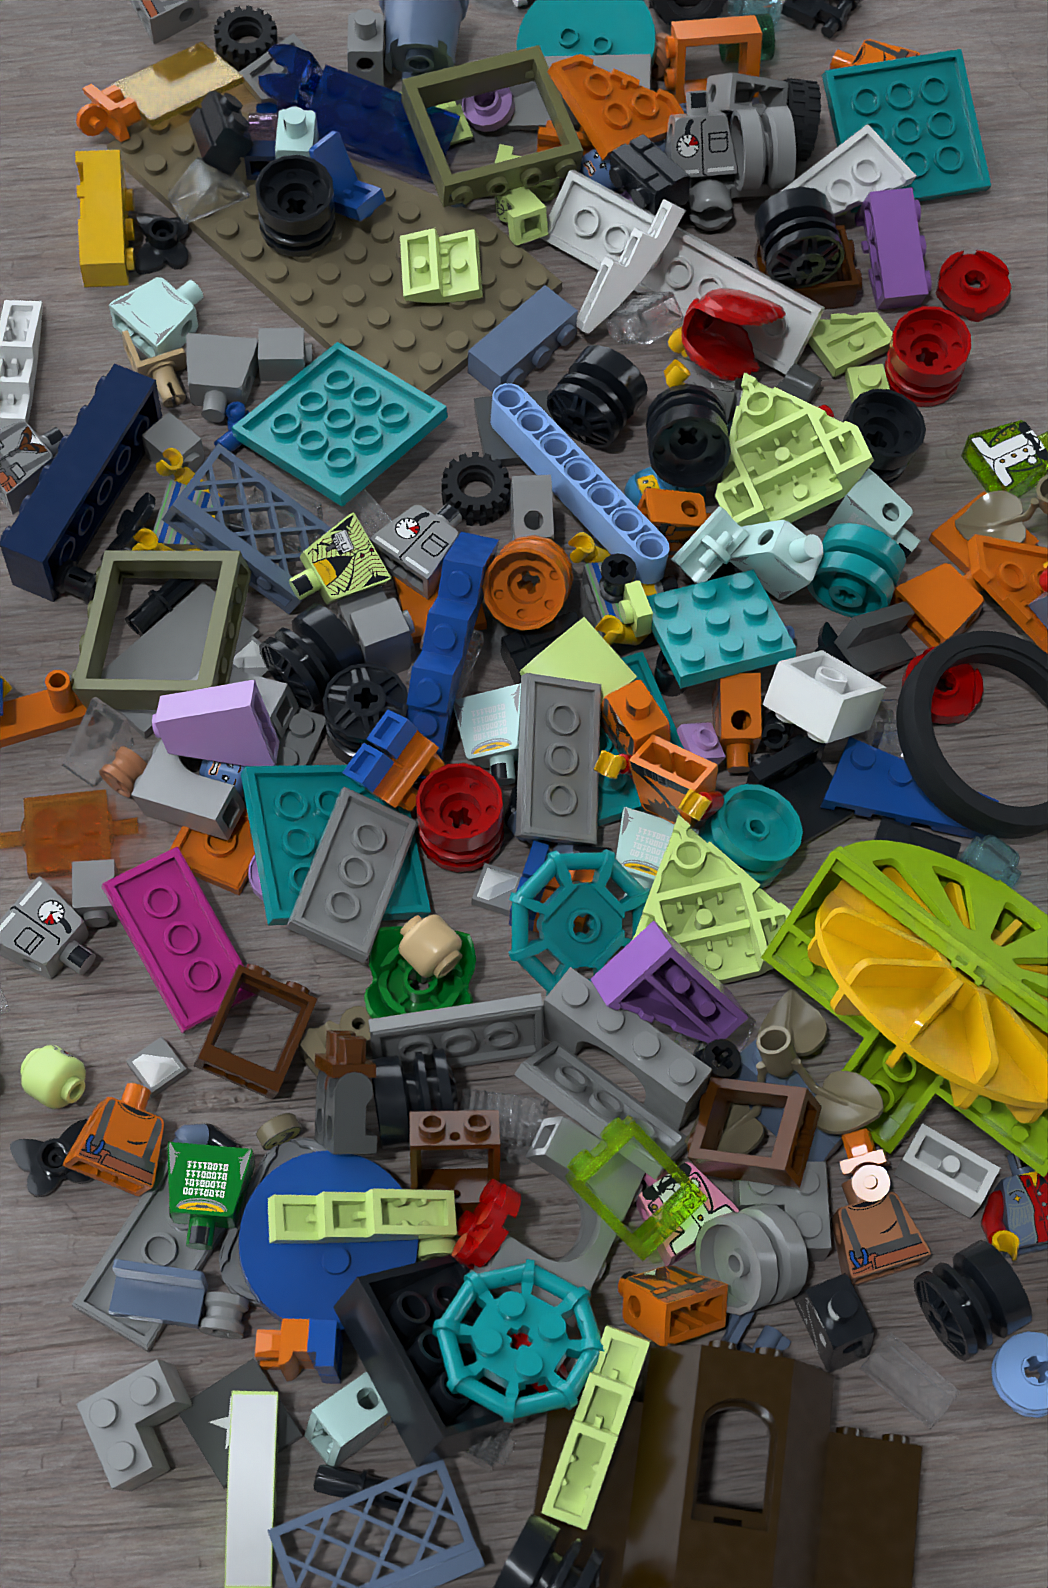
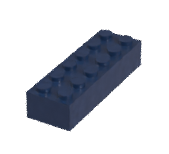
M115 363L107 376L103 375L99 379L95 388V395L90 403L82 406L77 416L76 425L71 433L63 436L54 460L50 465L47 464L42 469L37 487L32 495H27L23 499L18 517L12 526L5 528L1 535L0 548L12 585L55 602L60 594L54 588L59 568L68 559L78 564L145 455L141 435L163 418L155 379Z

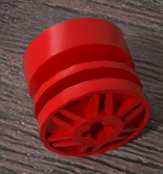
M923 306L911 310L900 318L893 331L884 364L890 390L903 394L917 407H932L946 402L953 396L960 384L971 351V334L965 322L954 312L933 306Z
M467 763L447 764L432 771L421 782L416 795L420 846L425 855L440 868L454 872L474 871L484 866V863L489 864L499 853L504 840L502 790L494 776L481 767Z

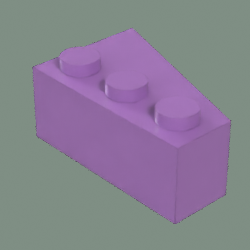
M913 188L871 191L868 193L854 219L856 226L864 227L867 241L861 242L863 254L869 253L871 269H868V276L876 308L880 310L920 306L931 291L932 285L930 272L925 270L923 257L926 255V240L924 235L919 234L918 222L921 219L919 200H914Z
M654 920L590 979L607 1007L615 1010L620 1008L638 1014L640 1019L651 1023L653 1020L671 1026L678 1033L706 1043H710L715 1039H726L749 1018L730 990Z

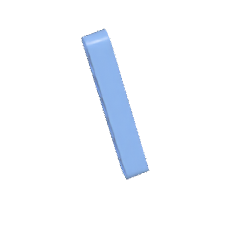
M505 383L496 387L492 394L490 418L493 429L536 475H551L552 492L611 555L619 553L631 557L637 568L635 580H640L643 584L659 582L665 574L669 554V542L665 536L523 388L512 383Z

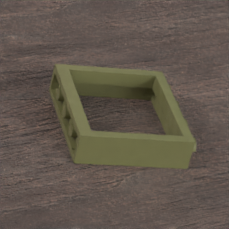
M539 45L402 79L401 102L443 208L459 203L464 205L471 200L489 195L499 196L508 190L520 187H533L540 182L558 177L566 178L569 170L580 172L583 148L560 93L547 73L549 67ZM535 81L562 146L451 174L425 108Z
M105 550L102 564L96 570L94 598L90 600L87 608L88 623L86 631L79 641L80 657L77 669H74L71 675L72 690L85 708L157 710L160 696L229 684L252 573L240 551ZM124 578L219 579L197 680L101 679Z

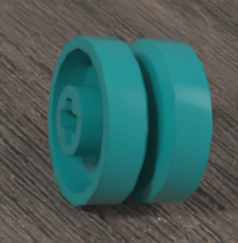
M844 523L836 524L829 528L822 541L824 555L813 580L807 585L808 591L826 608L846 617L853 618L888 607L895 591L894 586H896L906 563L904 551L892 538L866 525Z
M742 784L731 788L723 796L724 804L722 808L705 821L699 830V836L707 843L710 841L760 884V888H764L771 884L799 848L803 829L800 817L791 803L778 792L762 785Z

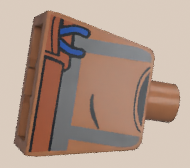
M852 1179L844 1182L841 1186L848 1205L836 1210L832 1218V1227L841 1274L846 1273L853 1287L923 1265L931 1255V1252L899 1196L895 1192H889L879 1201L868 1202L855 1194L852 1188Z

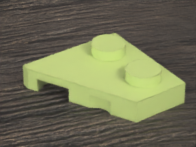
M877 312L859 313L857 315L838 313L831 314L830 319L818 321L808 344L832 376L836 377L846 372L848 367H856L889 351L893 332Z

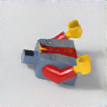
M1011 1153L1007 1155L1012 1176L1001 1179L994 1192L988 1195L981 1219V1227L988 1242L998 1249L999 1252L1001 1251L1005 1259L1012 1257V1260L1016 1261L1017 1256L1048 1250V1173L1043 1177Z

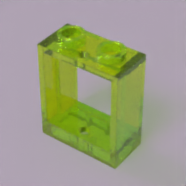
M628 1115L623 1120L619 1117L613 1119L599 1134L603 1140L590 1152L587 1148H584L576 1154L567 1165L570 1171L565 1175L568 1184L644 1261L708 1197L649 1134ZM633 1136L681 1186L634 1232L586 1184Z

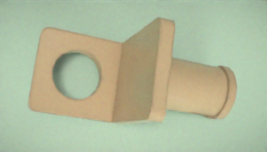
M128 330L123 331V346L133 371L156 380L157 389L164 407H173L171 400L173 397L177 405L181 404L186 399V395L175 372L186 368L184 348L140 361Z

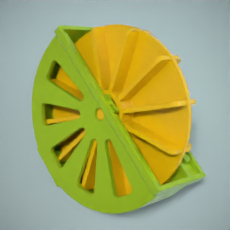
M888 840L859 841L845 847L838 846L830 852L761 958L864 1037V1040L842 1071L854 1072L869 1080L882 1097L884 1111L878 1119L859 1128V1130L865 1128L870 1130L873 1141L891 1154L910 1133L938 1095L1032 1169L1045 1177L1048 1173V915L1000 879L997 881L965 863L923 847Z

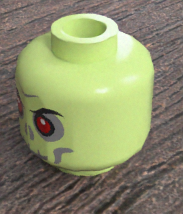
M48 1045L31 1051L22 1063L20 1074L23 1090L51 1109L63 1108L70 1103L76 1102L85 1090L86 1069L84 1064L56 1045Z

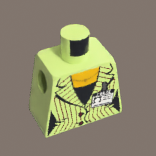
M353 512L303 551L299 557L306 570L290 578L288 581L299 600L319 591L323 600L328 605L342 598L380 585L382 586L391 579V576Z

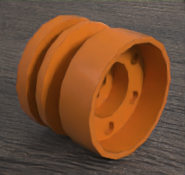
M537 535L518 537L503 547L485 572L482 585L485 604L493 617L507 627L522 631L538 629L555 618L570 595L574 580L572 562L564 549L551 539ZM528 571L531 576L538 575L539 577L535 586L532 581H524L523 579Z

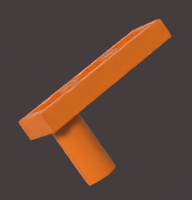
M53 670L48 673L45 678L47 690L3 702V716H0V748L91 722L88 709L85 708L72 690L70 677L65 671Z

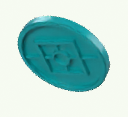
M536 0L527 11L520 25L516 51L539 45L544 56L651 54L653 66L657 50V36L651 13L643 0Z

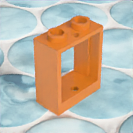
M756 16L671 22V36H666L665 38L667 59L670 58V68L664 70L666 91L671 90L679 104L686 103V92L706 91L708 78L685 80L686 47L740 43L738 74L760 77L762 31ZM759 92L755 93L753 98L758 97Z

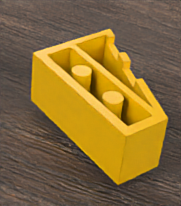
M120 150L75 151V163L80 178V185H76L77 198L80 199V219H78L79 263L84 287L129 286V271L135 270L134 248H129V241L135 240L134 219L128 218V211H135V199L133 189H127Z

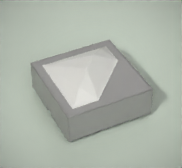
M253 635L235 651L232 669L269 678L271 674L260 655L259 645L261 642Z
M484 863L471 904L510 916L512 901L509 900L511 892L516 893L522 874Z
M162 1036L126 1061L128 1067L142 1086L151 1091V1098L188 1074L184 1065Z

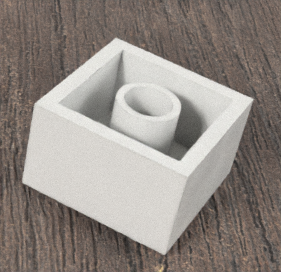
M821 650L779 661L763 705L774 711L775 716L779 720L789 724H796L808 732L807 735L811 739L820 743H830L870 730L886 687Z

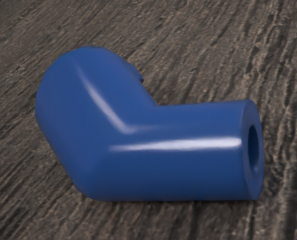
M238 401L229 404L225 410L228 417V432L214 441L215 447L219 443L230 452H233L242 445L233 435L231 427L250 413L246 410L245 405Z

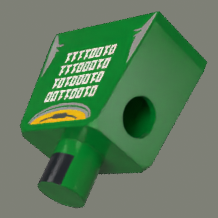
M168 1142L169 1210L173 1223L188 1225L186 1247L195 1250H211L213 1248L215 1227L232 1229L237 1225L255 1168L253 1149Z

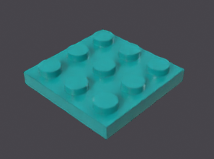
M754 569L646 596L653 612L651 630L680 688L777 664L779 661L796 657V646Z

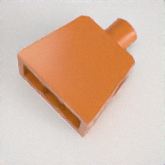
M944 563L897 586L889 606L906 601L915 612L906 625L928 648H931L963 634L976 621L985 602L983 596L979 593L984 588L971 576V570L962 576L951 564Z

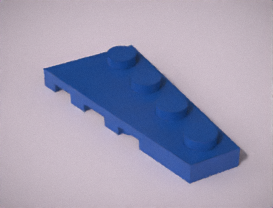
M849 737L821 803V808L834 810L837 806L852 809L856 815L871 817L872 814L894 818V821L906 825L916 822L930 825L934 831L978 840L984 839L986 835L960 825L937 808L918 786L905 760ZM980 793L981 795H983V796H985V797H987V798H989V799H991V800H993V801L999 802V801L996 800V799H993V798H991V797H989V796H987V795H984V794Z

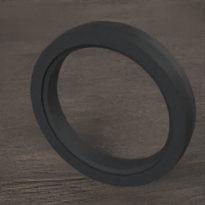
M996 631L966 632L941 643L928 652L906 678L898 699L896 711L897 735L904 760L911 775L937 808L960 825L972 831L995 838L1017 839L1030 837L1048 830V801L1034 806H1010L993 801L966 784L945 759L936 740L931 717L933 693L942 674L952 667L968 663L987 664L1012 673L1027 683L1048 706V653L1024 639Z

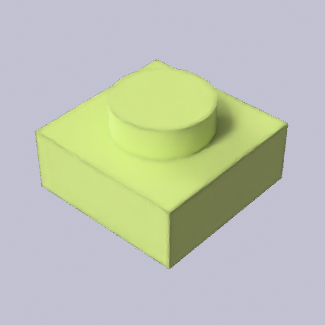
M883 364L848 367L846 369L845 380L851 404L861 393L871 389L890 390Z
M640 580L625 584L623 601H619L621 618L625 625H631L635 637L650 634L653 612Z

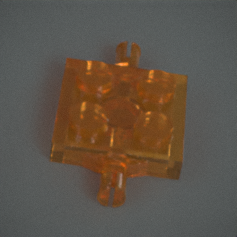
M106 789L23 798L24 819L21 824V830L0 832V849L23 848L27 858V874L30 880L36 879L38 876L41 878L72 875V862L112 859V847L115 842V836L140 834L138 817L113 820L109 812Z

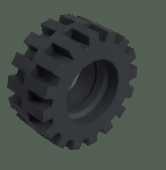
M238 6L234 7L235 12L227 10L224 12V18L220 16L217 19V25L214 26L216 53L218 54V59L220 62H224L226 68L230 69L233 66L234 72L239 73L278 45L275 21H272V16L269 13L264 15L263 9L257 8L256 11H253L252 6H246V10H241V7ZM244 36L257 38V40L250 43L235 41L239 37Z
M472 452V457H467L466 453L459 455V461L457 462L455 459L450 461L449 468L445 467L441 483L443 506L450 504L455 507L461 514L462 520H466V525L473 526L474 522H479V526H484L487 519L493 523L498 520V513L503 515L506 511V505L509 504L510 478L507 468H502V462L499 459L491 461V455L485 453L484 457H479V452ZM478 481L489 485L492 490L485 496L471 497L464 494L460 488L468 482Z

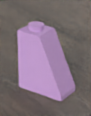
M255 680L160 696L157 713L152 716V727L155 736L162 739L168 754L241 766H276L279 739Z

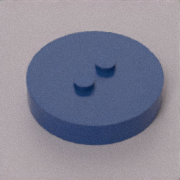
M316 1151L286 1161L271 1171L256 1187L249 1198L241 1219L238 1243L239 1261L249 1290L265 1311L280 1322H282V1319L337 1320L341 1332L346 1333L333 1306L354 1280L359 1276L416 1262L418 1239L350 1243L269 1244V1197L273 1195H318L322 1192H367L370 1189H402L398 1182L382 1167L355 1154H332L330 1151Z

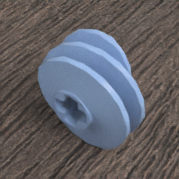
M1030 1331L1013 1335L994 1355L991 1366L993 1386L1000 1398L1014 1412L1025 1417L1041 1418L1048 1415V1336L1044 1333ZM1027 1368L1029 1371L1037 1370L1040 1378L1038 1380L1035 1377L1028 1378L1025 1375V1370Z

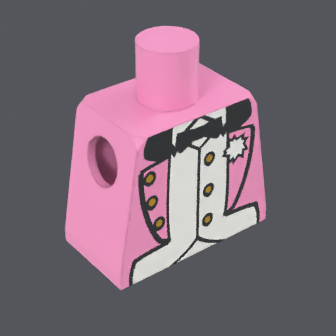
M689 1161L683 1163L672 1172L667 1168L656 1180L645 1173L642 1179L648 1185V1188L638 1195L636 1202L637 1210L663 1263L667 1266H672L695 1250L697 1234L706 1221L730 1212H739L738 1208Z

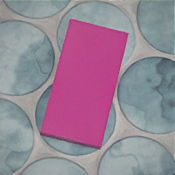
M178 846L102 883L101 887L181 1033L183 1034L215 1017L233 973L238 965H244ZM239 988L232 1007L254 997L255 994Z

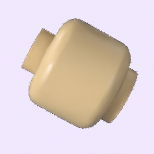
M416 915L400 931L403 939L399 945V953L424 978L434 975L438 979L442 978L462 958V954L459 952L462 940L439 915H429L423 919Z

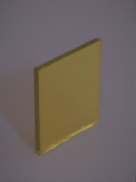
M200 42L111 84V86L115 84L120 88L124 99L131 97L136 102L141 117L153 127L201 104L209 91L215 90L222 94L245 83L243 75L206 44Z

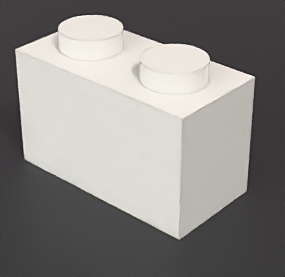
M922 1123L896 1168L894 1175L971 1219L981 1206L1000 1167Z

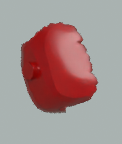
M714 289L707 292L701 299L695 298L689 305L682 326V344L691 361L696 363L701 369L708 371L719 379L735 381L737 378H743L744 373L750 375L752 372H758L760 369L758 363L754 360L753 345L749 339L748 332L740 325L763 326V324L777 322L778 318H785L786 313L782 306L763 297L742 290Z

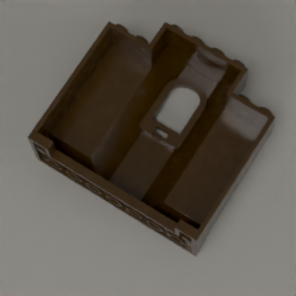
M723 1340L709 1341V1346H682L668 1343L665 1347L660 1345L659 1347H651L643 1366L639 1402H634V1396L632 1395L586 1530L541 1513L584 1387L577 1397L578 1404L572 1409L568 1410L563 1407L547 1411L532 1514L560 1528L554 1552L564 1556L577 1538L584 1541L575 1560V1563L585 1568L594 1548L606 1553L602 1561L598 1588H912L923 1446L910 1444L909 1437L898 1434H883L882 1440L863 1437L864 1431L853 1427H836V1432H829L834 1375L823 1371V1368L783 1357V1351L775 1348L758 1347L755 1349V1353L736 1350L737 1345L735 1343ZM725 1409L748 1411L759 1417L768 1428L769 1446L762 1513L696 1503L704 1427L707 1419L717 1411ZM714 1518L739 1521L741 1522V1527L713 1523Z

